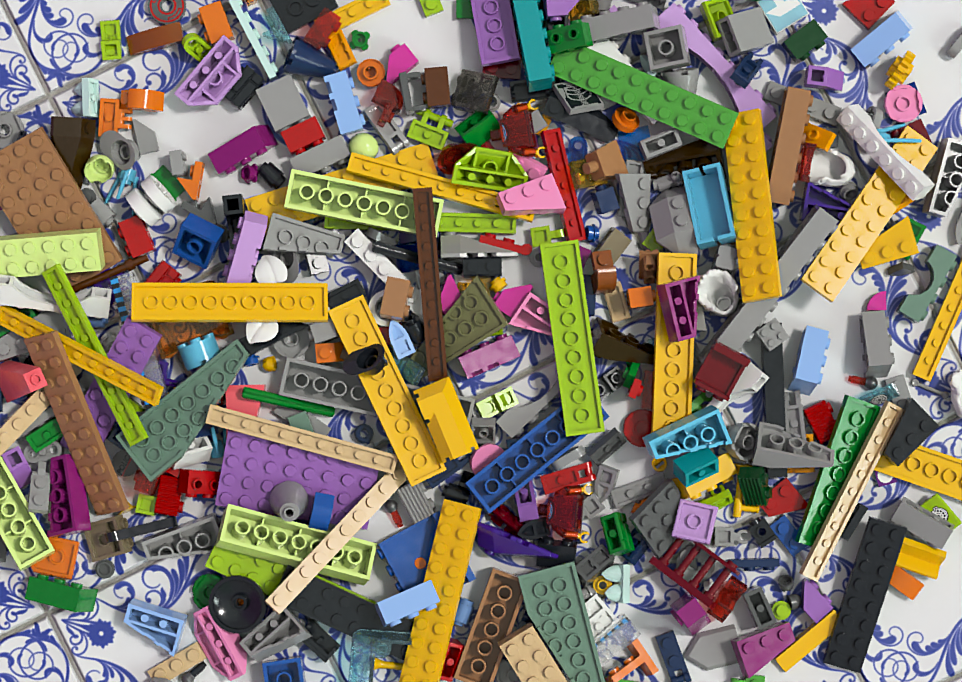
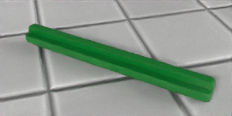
M244 387L242 390V397L250 400L333 417L335 413V408L248 387Z

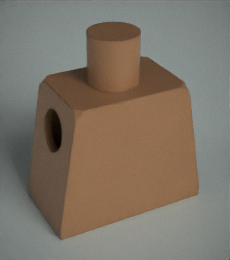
M617 140L611 141L585 155L587 163H584L582 166L583 172L585 174L591 173L594 181L615 180V173L629 174Z

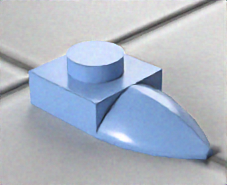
M391 320L389 325V343L397 360L416 351L406 330L399 323Z

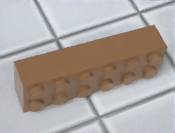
M789 86L784 89L768 172L772 203L789 206V203L794 200L795 191L792 188L793 183H797L799 175L796 167L797 164L801 163L802 153L800 152V147L805 144L806 134L803 131L804 126H808L810 114H807L808 107H812L814 95H811V90Z
M495 567L492 568L454 675L455 679L463 682H494L504 654L497 642L511 634L523 601L517 575Z

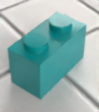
M709 448L689 452L673 460V474L686 488L719 472L718 457Z

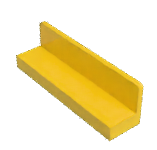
M904 537L895 566L936 580L940 565L945 560L947 552Z
M832 609L817 624L813 622L795 637L796 641L774 658L785 672L831 635L837 617L836 611Z

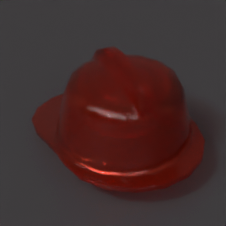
M472 143L446 145L437 159L439 170L444 174L451 175L454 163L477 145Z

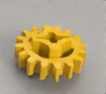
M909 50L903 57L898 55L887 70L886 75L889 77L884 85L891 90L897 83L902 85L913 70L914 65L911 63L916 55Z

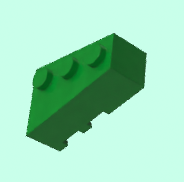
M38 573L37 576L29 577L25 599L72 612H93L98 589L83 586L81 583H68L65 579L61 578L50 579L49 575Z

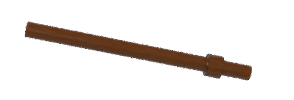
M144 254L135 259L125 260V263L73 285L72 288L76 293L124 271L134 270L136 266L149 261L148 255Z

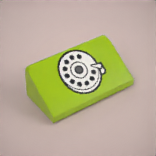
M938 493L926 499L920 505L955 525L954 529L962 523Z

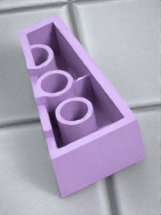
M245 210L244 216L239 217L237 228L240 229L238 233H234L232 244L235 245L233 249H229L227 260L230 261L223 268L222 276H225V283H251L254 266H256L258 260V249H261L266 232L268 216Z

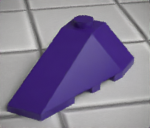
M482 522L477 524L478 546L485 548L483 552L494 556L497 553L509 556L555 559L559 556L495 526Z

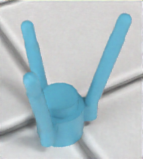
M905 123L877 129L888 145L890 142H922L921 139L890 138V135L886 133L904 127Z
M128 169L118 172L117 178L105 199L106 204L112 197L119 182L121 184L116 199H120L125 185L131 186V183H133V189L137 188L139 177H136L137 171Z
M211 427L213 441L210 442L213 447L211 458H221L225 450L226 429L223 428L222 443V440H217L215 428Z

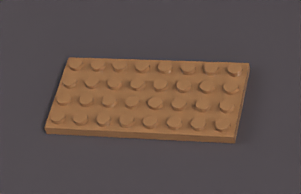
M42 126L0 150V206L18 234L101 228L105 258L104 268L100 271L65 273L71 286L89 279L123 260L120 252Z

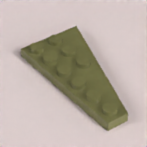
M478 275L443 317L446 363L509 324ZM425 341L402 368L412 385L428 375Z

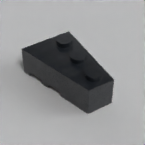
M907 398L903 407L904 411L882 453L894 466H899L939 427L913 398Z

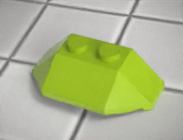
M474 146L454 163L451 183L499 191L510 189L528 181L527 173L512 152Z

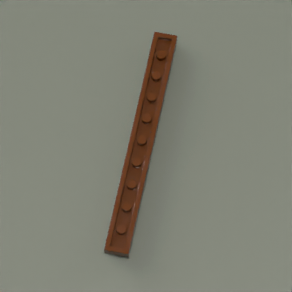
M432 187L413 188L428 381L432 382L439 381L448 376Z

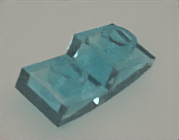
M390 349L402 377L411 384L418 385L426 368L407 356L397 360L393 349Z

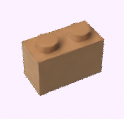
M387 276L379 313L381 318L404 322L405 317L409 316L410 305H408V300L413 297L414 287H412L410 280Z

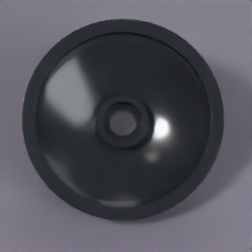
M241 575L228 576L219 581L210 593V614L216 624L222 629L231 633H245L258 626L264 618L267 606L264 602L266 597L262 588L254 580ZM239 598L244 601L243 604L238 603Z

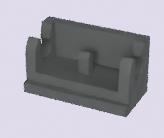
M603 544L576 565L578 577L581 579V585L584 588L614 563L615 557L609 555V551Z

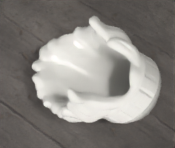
M711 269L706 271V274L700 276L697 293L699 294V300L697 301L704 309L712 311L718 316H729L737 309L740 287L726 270Z

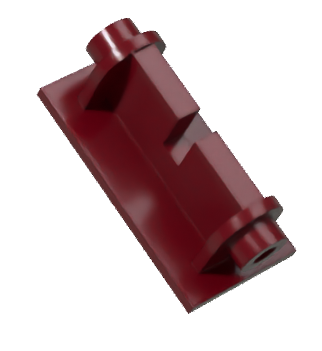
M502 504L488 514L491 517L490 520L499 527L503 523L507 524L503 530L519 537L517 535L519 529L526 524L525 522H520L519 517L515 516Z

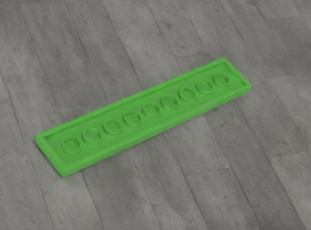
M589 48L559 55L554 54L550 64H553L555 76L722 149H724L739 115L736 111Z

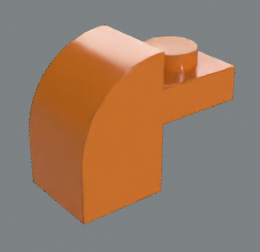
M148 89L121 90L120 109L147 112L163 111L164 92Z

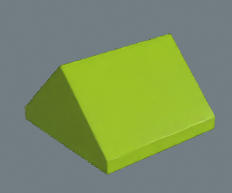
M728 0L705 1L701 3L699 9L712 43L722 40L716 22L733 14Z

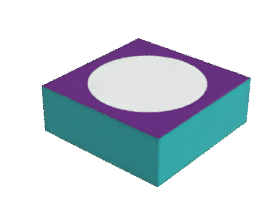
M873 471L878 487L897 482L895 477Z

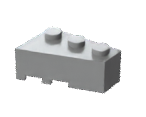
M885 310L861 312L859 323L861 343H863L864 349L862 359L866 364L864 379L868 377H887L892 364L895 362L894 353L890 352L892 337L891 334L888 335L887 328H889V317H885Z
M286 607L279 615L273 611L239 644L251 658L259 662L312 637V635L292 611Z

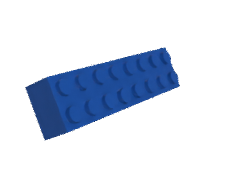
M561 405L464 485L486 513L490 514L587 434L566 437ZM602 408V415H603V422H604V421H605L608 417H610V416H609V415L606 413V411Z

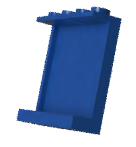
M440 511L377 544L378 549L376 551L381 560L385 559L388 565L385 568L390 577L394 576L396 579L395 587L399 593L424 582ZM419 557L426 560V566L423 569H418L415 566V560ZM469 564L464 584L476 579Z

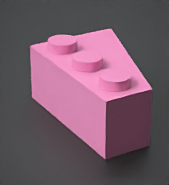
M552 173L499 192L496 197L503 216L541 215L546 213L563 214L566 210Z
M529 292L508 325L552 336L548 304Z

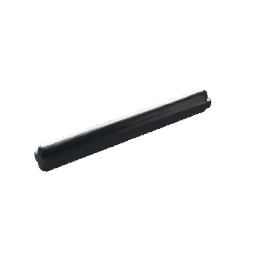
M374 241L372 244V252L419 264L418 252ZM438 258L439 270L457 275L462 273V264Z

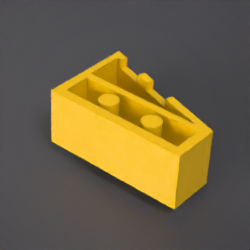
M909 216L876 238L860 261L862 269L920 253Z
M729 453L717 456L719 462L718 473L687 488L677 477L671 478L681 492L680 499L690 498L692 501L702 496L700 492L704 490L710 492L717 488L716 484L720 482L725 484L733 480L732 476L738 472Z

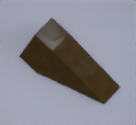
M51 116V141L55 143L57 152L81 189L85 177L84 167L90 158L95 141L96 120Z
M702 139L643 162L646 174H651V179H657V177L668 174L671 175L674 171L682 174V171L698 167L704 176L706 174L703 166L720 162L725 179H727L722 148Z
M596 317L591 333L595 357L654 365L653 346L646 342L639 343L631 333L625 335L618 331L619 327Z

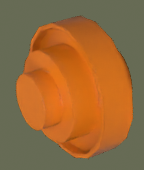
M366 59L359 64L357 76L362 85L376 87L383 82L385 70L380 61Z
M619 107L612 114V121L620 131L632 133L639 126V117L629 108Z

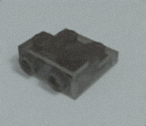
M462 69L461 75L457 78L455 93L451 97V105L460 111L488 114L499 78L495 75Z

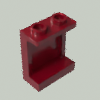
M715 340L693 379L694 384H696L695 388L704 393L706 390L713 393L712 397L721 402L723 400L729 401L730 394L745 367H748L751 361L750 358Z

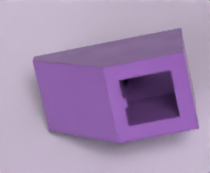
M808 65L805 71L804 87L842 91L844 72L829 67Z
M17 446L3 453L1 456L19 488L21 489L30 484L32 470L20 447Z
M804 578L802 580L801 609L817 624L833 609L830 605L832 600L825 593L821 595L818 592L819 586L812 579L808 581Z

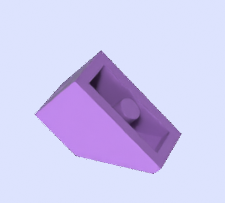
M543 0L545 20H550L553 23L561 22L579 0Z
M531 480L515 493L520 522L539 519Z

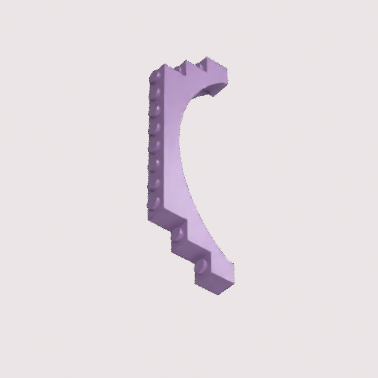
M673 3L658 16L661 29L681 24L685 29L689 53L698 58L715 74L731 98L736 112L759 108L762 114L763 128H765L777 117L775 114L776 109L770 103L766 104L763 101V95L757 89L753 90L750 85L744 89L730 79V76L737 68L732 61L728 62L723 57L725 54L718 46L715 48L711 44L712 39L705 32L701 33L697 22L685 15L686 11L680 4L676 5ZM615 5L609 9L610 13L618 11ZM764 133L765 149L767 152L773 145L771 143L772 139L768 134Z

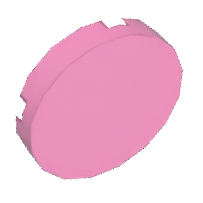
M910 85L895 86L887 92L884 98L886 114L891 120L898 123H907L914 120L922 110V97Z
M491 443L483 444L479 449L474 450L470 458V468L473 474L476 475L501 455L504 450L498 445Z

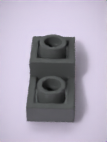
M618 365L598 379L601 401L624 383L625 378L622 377L623 372Z

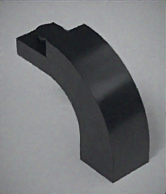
M242 194L222 196L231 249L235 245L232 244L234 233H238L240 229L237 228L239 217H243L246 210Z

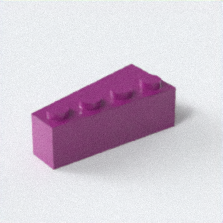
M64 454L52 457L50 463L52 491L49 494L51 513H48L50 530H47V537H64L91 530L86 488L72 455Z
M686 592L670 605L672 608L670 613L681 626L685 625L693 636L711 622L705 610L689 592Z

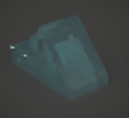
M273 6L266 9L269 15L265 17L270 26L275 25V27L262 34L263 37L291 44L292 40Z

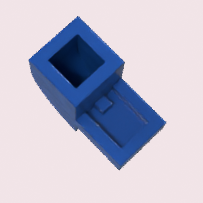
M315 493L307 523L309 528L328 530L333 510L334 495Z

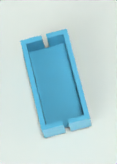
M720 162L703 166L706 174L704 176L699 167L682 171L696 242L701 250L718 246L717 242H720L721 245L736 242L733 213L723 167Z

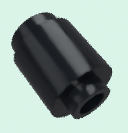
M264 162L258 169L260 172L258 176L271 188L278 189L286 180L283 176L284 173L272 162L268 164Z
M409 315L405 317L402 327L408 333L411 341L414 344L425 341L424 325L419 316Z
M449 483V486L444 485L441 496H444V499L467 504L470 491L466 490L467 488Z

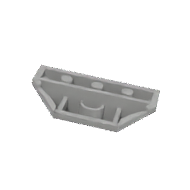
M684 186L670 187L662 191L649 206L656 242L672 253L699 255Z

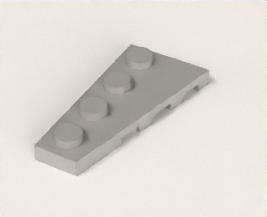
M272 213L262 250L340 255L346 235Z

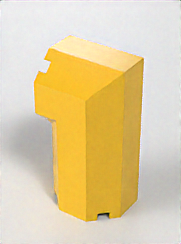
M449 376L413 391L414 395H419L416 400L424 419H429L430 421L427 423V426L443 463L447 462L446 458L448 457L451 461L472 452L471 447H475V450L479 449Z

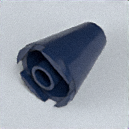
M295 36L292 42L294 47L292 46L288 51L283 72L323 79L324 76L337 72L338 66H335L336 62L301 37Z

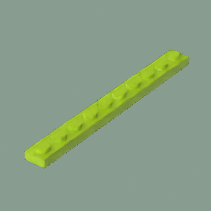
M442 212L438 232L516 234V218L501 214ZM325 217L324 229L356 230L358 228L359 230H368L371 227L379 231H393Z
M56 264L42 272L75 340L108 358L62 266ZM94 375L130 447L147 439L148 435L126 392Z

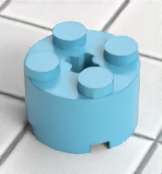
M213 332L202 336L204 340L198 337L189 341L191 345L186 342L177 346L187 371L205 365L221 352Z

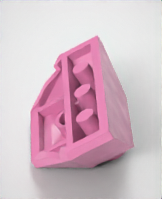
M209 605L193 613L195 618L194 635L213 669L226 676L230 681L246 673L247 652L239 644L242 641L239 633H231L218 626L210 614Z

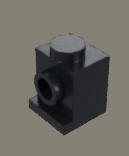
M757 517L749 522L750 526L747 529L760 548L765 547L778 538L765 518L760 519ZM760 528L765 529L764 535L759 534L758 531Z

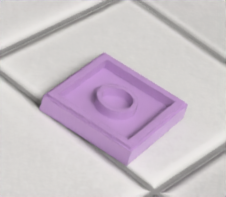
M680 499L671 536L710 545L718 507Z

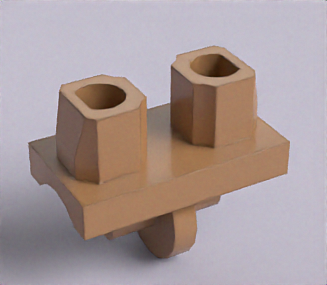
M649 249L645 251L639 250L638 275L639 279H643L644 284L655 283V278H657L658 249L653 251Z

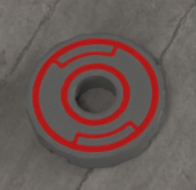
M149 0V13L159 24L167 25L179 22L186 12V0ZM165 1L172 2L171 10L164 11L162 9Z

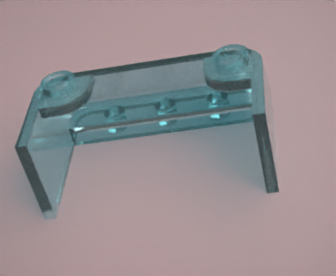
M366 629L355 631L351 640L348 682H373L375 658L387 657L391 652L392 644L411 645V633Z

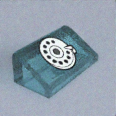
M891 383L857 399L878 406L883 404L885 400L889 401L899 397L900 394L895 383Z

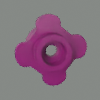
M247 164L242 168L241 177L246 183H250V181L253 183L257 182V164L252 166Z

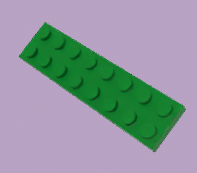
M848 395L844 396L827 445L828 448L834 450L833 467H820L795 539L796 542L812 547L879 414L880 406Z

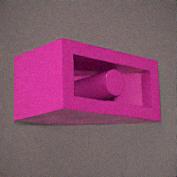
M405 43L402 45L397 44L390 50L392 53L389 55L386 79L389 87L399 80V73H408L419 64L418 59Z
M451 273L446 274L440 290L442 315H445L461 296Z
M529 284L504 289L502 293L498 291L493 300L500 311L512 319L533 286Z

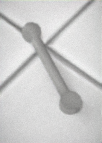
M917 379L911 380L912 386L927 389L941 395L944 399L949 397V393L946 391L941 392L924 385Z

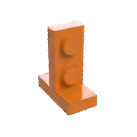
M638 638L625 644L632 655L623 661L624 665L620 668L616 666L608 672L609 676L605 680L606 682H618L638 666L641 667L646 676L654 675L659 669Z

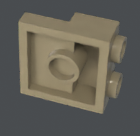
M122 514L92 522L91 530L84 532L92 562L132 551L134 545L132 537L107 543L106 533L128 528V521L126 518H123Z

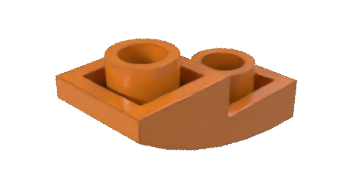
M895 566L889 584L911 600H914L924 587V584L901 567Z

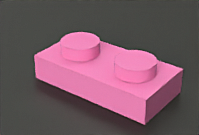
M517 149L513 152L527 173L528 180L531 181L546 174L549 167L526 154H522Z

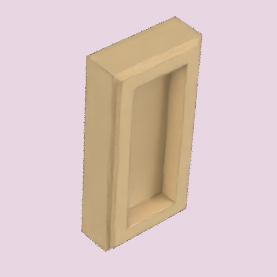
M618 281L612 293L604 294L612 323L631 318L621 282Z

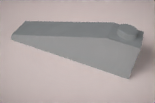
M444 232L445 236H441V259L518 257L517 252L456 235V232Z
M759 422L752 465L767 468L833 467L834 450L814 441L808 442L800 438L801 435L797 433L792 435L784 431V427Z

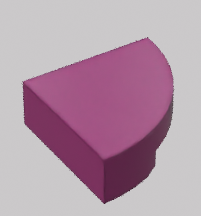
M886 291L875 294L867 303L866 311L886 310Z

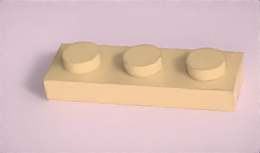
M197 641L147 672L151 678L157 677L171 680L207 657Z

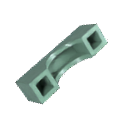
M938 244L934 245L925 260V264L930 271L928 287L918 295H905L896 312L914 323H918L920 320L923 321L928 314L927 307L929 304L932 305L938 296L936 294L938 288H942L947 281L945 276L948 271H952L956 266L957 262L955 259L957 255Z

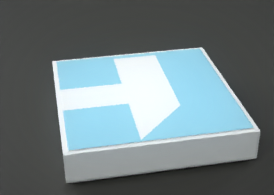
M761 0L756 2L758 7H761L766 20L776 35L809 15L801 0Z

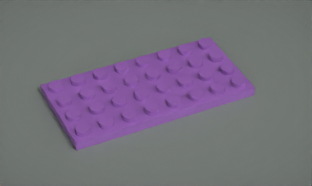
M228 430L215 505L226 507L228 504L261 513L276 515L270 506L271 491L277 484L289 480L301 484L308 495L307 508L298 519H309L314 495L316 492L335 496L330 524L337 525L376 484L378 470ZM369 520L360 529L367 530Z

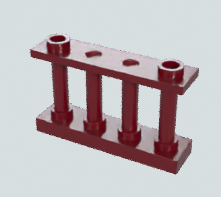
M676 538L663 557L657 559L653 556L650 559L649 563L711 610L717 605L713 601L715 593L730 573L733 572L737 576L740 575V572L736 570L738 567L730 560L725 562L703 544L693 542L695 543L694 547L679 567L674 570L668 567L670 564L669 560L684 542L683 539ZM703 549L710 557L695 577L687 582L683 579V573L700 550ZM717 560L725 568L709 590H705L702 593L698 590V584Z

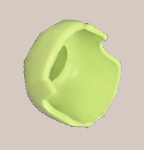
M357 133L348 144L350 154L353 152L375 158L378 153V142L368 133Z
M94 155L88 159L84 167V176L91 183L95 181L104 183L112 178L115 171L114 163L105 155Z

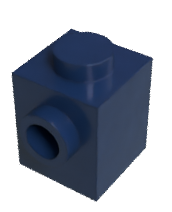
M601 184L596 186L594 191L590 192L597 214H605L620 208L613 186Z

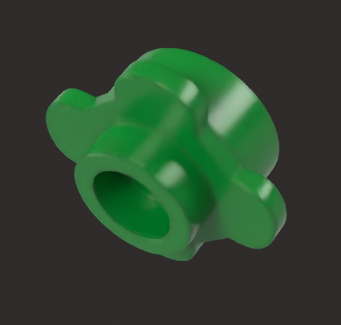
M358 30L352 31L350 47L352 49L361 48L362 50H367L370 34L368 32H358Z

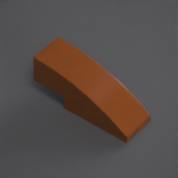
M175 22L127 36L130 56L181 44L184 33L182 24Z

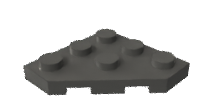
M669 478L629 517V520L658 558L673 544L674 537L671 535L681 495L673 480Z

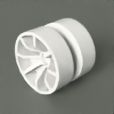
M149 175L141 182L145 194L141 190L134 188L125 197L134 213L148 225L154 226L162 219L158 208L165 213H169L177 206V203L161 182L153 175Z

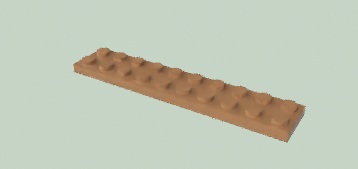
M57 330L26 338L24 343L34 366L40 367L48 385L43 387L96 515L127 510L130 506Z

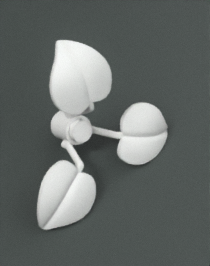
M263 255L255 269V278L258 283H282L286 281L288 275L285 264L272 255ZM247 322L246 337L249 344L270 341L278 333L277 322ZM301 322V323H304V324H314V323H318V322Z

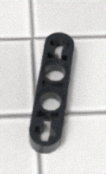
M174 516L106 533L105 536L107 543L175 527L178 526V523Z

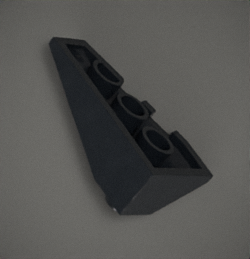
M552 89L542 116L605 143L615 140L618 129L613 121L600 110L569 115Z

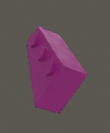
M268 124L251 127L210 152L208 156L218 174L226 173V175H230L237 170L236 167L250 163L253 158L265 154L268 150L279 144Z

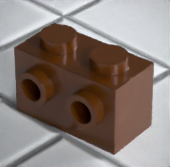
M447 66L424 68L425 73L421 74L422 85H426V92L423 93L424 104H428V109L451 107Z

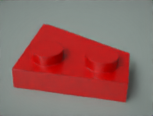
M848 0L842 6L869 30L895 1Z
M785 477L772 488V498L769 499L767 506L763 505L760 507L770 517L805 509L808 503Z

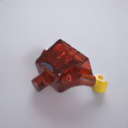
M531 99L527 103L513 105L503 114V119L499 120L500 129L490 130L492 142L502 140L503 147L508 148L509 152L521 157L535 156L538 159L544 158L545 156L539 155V150H543L545 147H537L531 114L538 109V107L532 108L530 105L536 100Z
M584 484L582 487L580 485L565 486L556 491L554 497L548 498V504H539L538 515L547 516L546 523L551 525L552 530L562 538L579 539L582 543H587V540L581 539L583 534L590 535L585 530L581 531L584 495H591L593 493L585 491L586 486H592V484Z

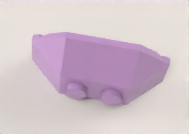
M223 35L174 94L188 106L218 105L242 76L239 47Z

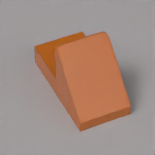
M195 161V165H191L190 169L192 180L178 177L177 179L192 200L198 202L205 164Z

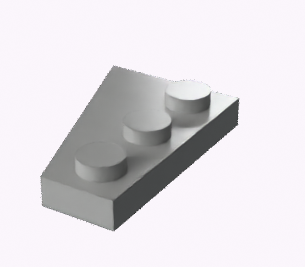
M615 173L616 180L619 181L620 197H623L625 205L624 213L629 231H649L651 174Z

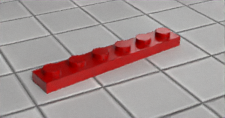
M555 128L542 131L540 134L543 147H545L544 151L549 172L552 173L566 206L565 212L560 214L566 241L586 240V233L561 129Z

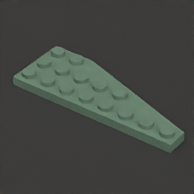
M238 339L162 398L158 405L152 406L139 417L148 435L147 439L130 447L122 431L115 436L150 482L157 479L184 456L204 426L210 404L217 406L250 356Z
M574 561L517 575L527 614L571 682H605Z

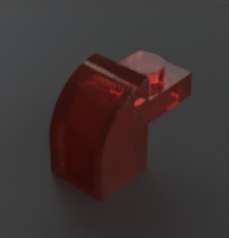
M382 79L371 101L384 108L377 122V125L383 128L386 122L390 124L394 114L399 115L403 107V97L397 87Z
M732 575L720 587L719 592L716 593L713 599L717 604L713 610L708 607L707 613L723 623L733 611L735 603L747 590L748 586Z

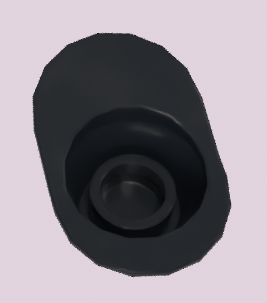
M373 344L352 352L343 362L344 372L349 375L361 373L367 375L378 374L388 365L384 357V347L380 344Z

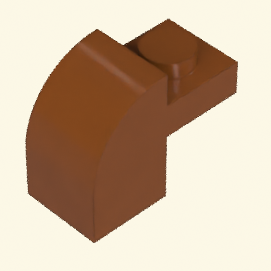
M611 250L592 252L590 255L594 273L590 277L593 294L612 293L616 288L617 273L616 266H613Z

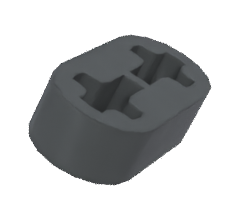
M371 227L368 228L365 234L366 237L385 244L397 246L399 243L397 240Z

